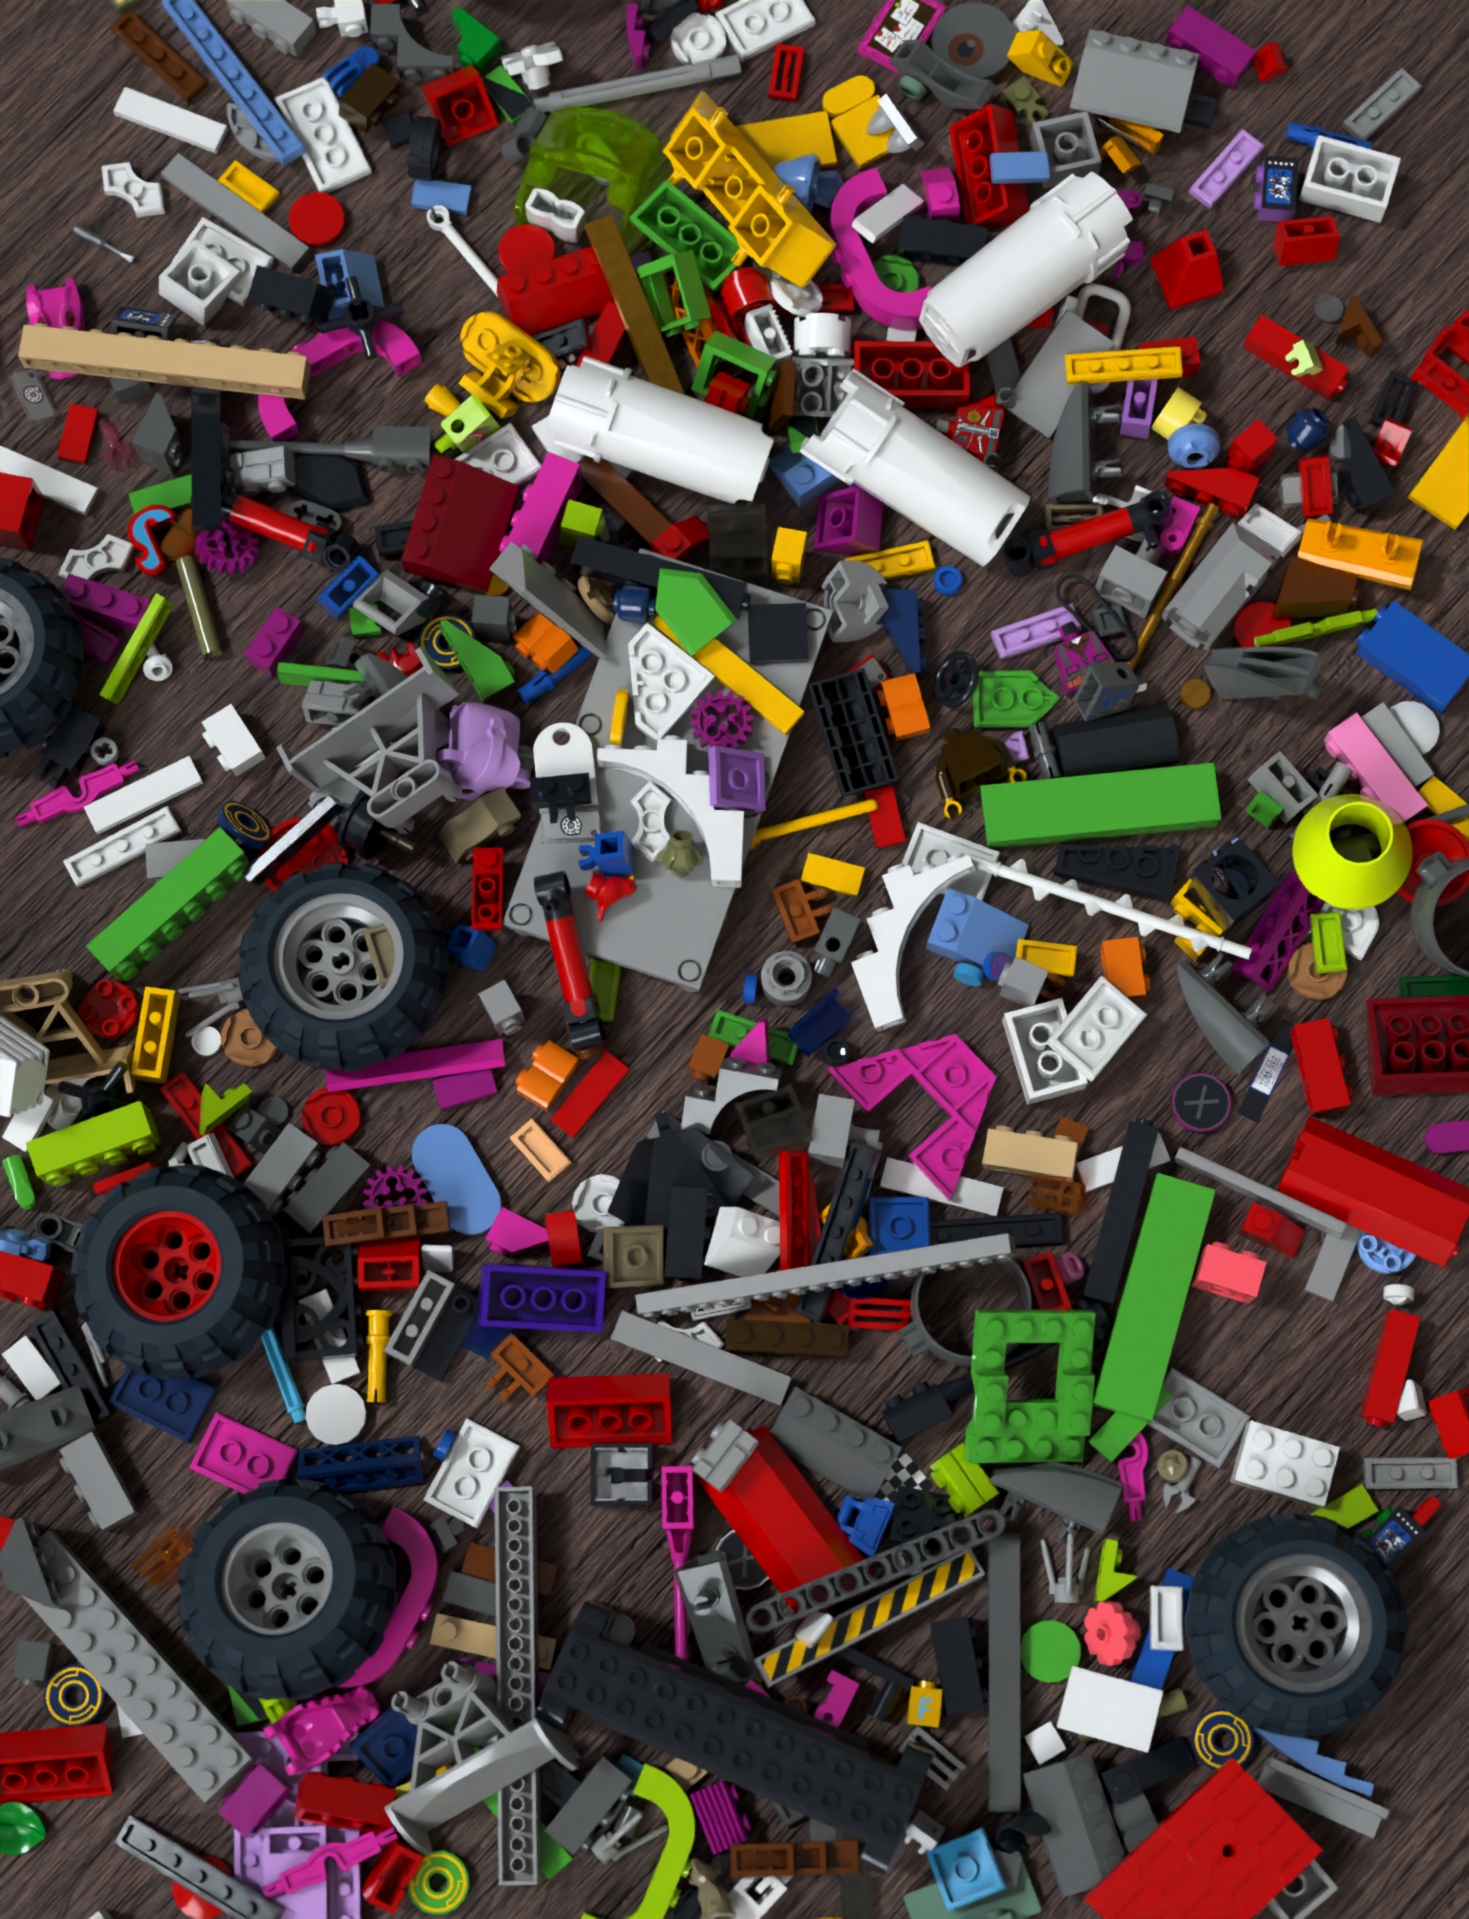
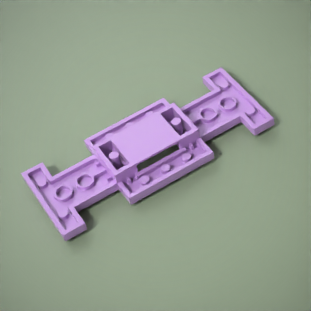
M359 1730L328 1760L311 1770L292 1776L288 1775L285 1767L293 1761L278 1736L268 1740L263 1732L235 1733L257 1757L258 1761L254 1764H268L294 1788V1791L254 1838H245L234 1829V1878L266 1897L265 1894L276 1889V1887L264 1892L263 1886L279 1880L280 1873L306 1862L310 1855L319 1847L335 1842L347 1843L361 1836V1832L293 1820L298 1784L305 1773L318 1771L327 1774V1777H329V1761L360 1760L348 1745L359 1735ZM329 1856V1919H362L361 1862L347 1871H342L335 1858ZM327 1880L304 1887L291 1894L283 1891L269 1898L285 1909L280 1919H327Z

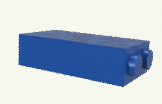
M1393 601L1388 609L1382 606L1373 618L1377 623L1372 630L1365 628L1356 642L1360 645L1355 654L1441 714L1469 677V654L1397 602Z

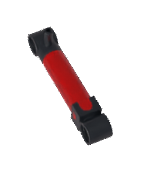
M232 468L225 469L222 480L223 519L302 551L301 557L320 565L324 560L328 568L334 571H343L358 556L360 547L357 540L351 535L339 534L334 538L335 528L317 522L315 525L309 524L233 492L232 488L236 471ZM338 549L341 550V551H343V553L345 554V556L342 555V554H340V553L338 552Z
M1155 491L1147 494L1141 502L1048 532L1046 527L1028 533L1029 541L1024 538H1013L1005 544L1003 549L1007 568L1014 576H1027L1034 570L1036 564L1038 570L1042 571L1057 566L1058 559L1142 531L1149 548L1156 549L1160 545L1156 531L1167 529L1174 519L1171 501L1164 492ZM1159 509L1162 510L1161 512H1158V513H1154V512H1153V511L1159 510ZM1017 556H1024L1020 559H1015Z
M564 870L534 877L535 894L538 903L542 906L565 1000L562 1005L566 1022L569 1024L572 1045L575 1050L605 1045V1028L599 1016L601 1011L596 993L593 994L570 900L571 888L568 876Z

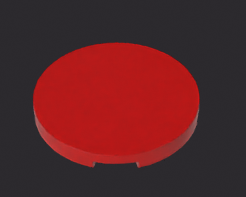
M292 818L276 826L271 831L272 837L262 849L261 856L303 818ZM328 824L265 881L271 891L274 893L284 885L283 881L301 871L304 874L322 868V864L345 862L348 865L347 849L340 847L337 842L338 832Z

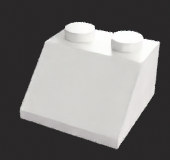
M194 239L159 276V295L205 326L222 308L240 271Z
M720 1207L704 1265L738 1277L765 1274L780 1255V1222L739 1207Z

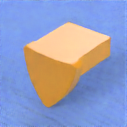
M1120 136L1112 137L1098 150L1101 161L1110 156L1123 174L1135 171L1142 164Z

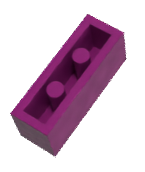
M1188 5L1168 30L1165 42L1170 48L1188 50L1199 54L1196 67L1202 70L1205 69L1214 75L1219 83L1229 85L1233 89L1252 66L1257 52Z
M68 574L61 592L74 612L131 632H135L151 603L150 599L72 574Z

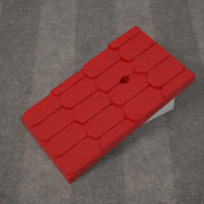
M1229 1758L1082 1899L1102 1919H1251L1285 1886H1288L1323 1850L1234 1758Z

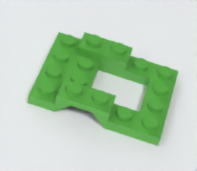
M976 1310L971 1362L975 1400L973 1418L966 1428L964 1460L967 1463L1083 1462L1085 1436H1090L1095 1375L1091 1373L1095 1312L1092 1310ZM1006 1343H1060L1055 1399L1006 1400L1008 1376L1004 1373Z

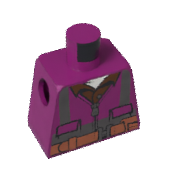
M1069 622L1058 628L1064 643L1056 646L1053 651L1065 697L1077 692L1090 665L1115 663L1096 633L1089 631L1079 635L1074 622Z

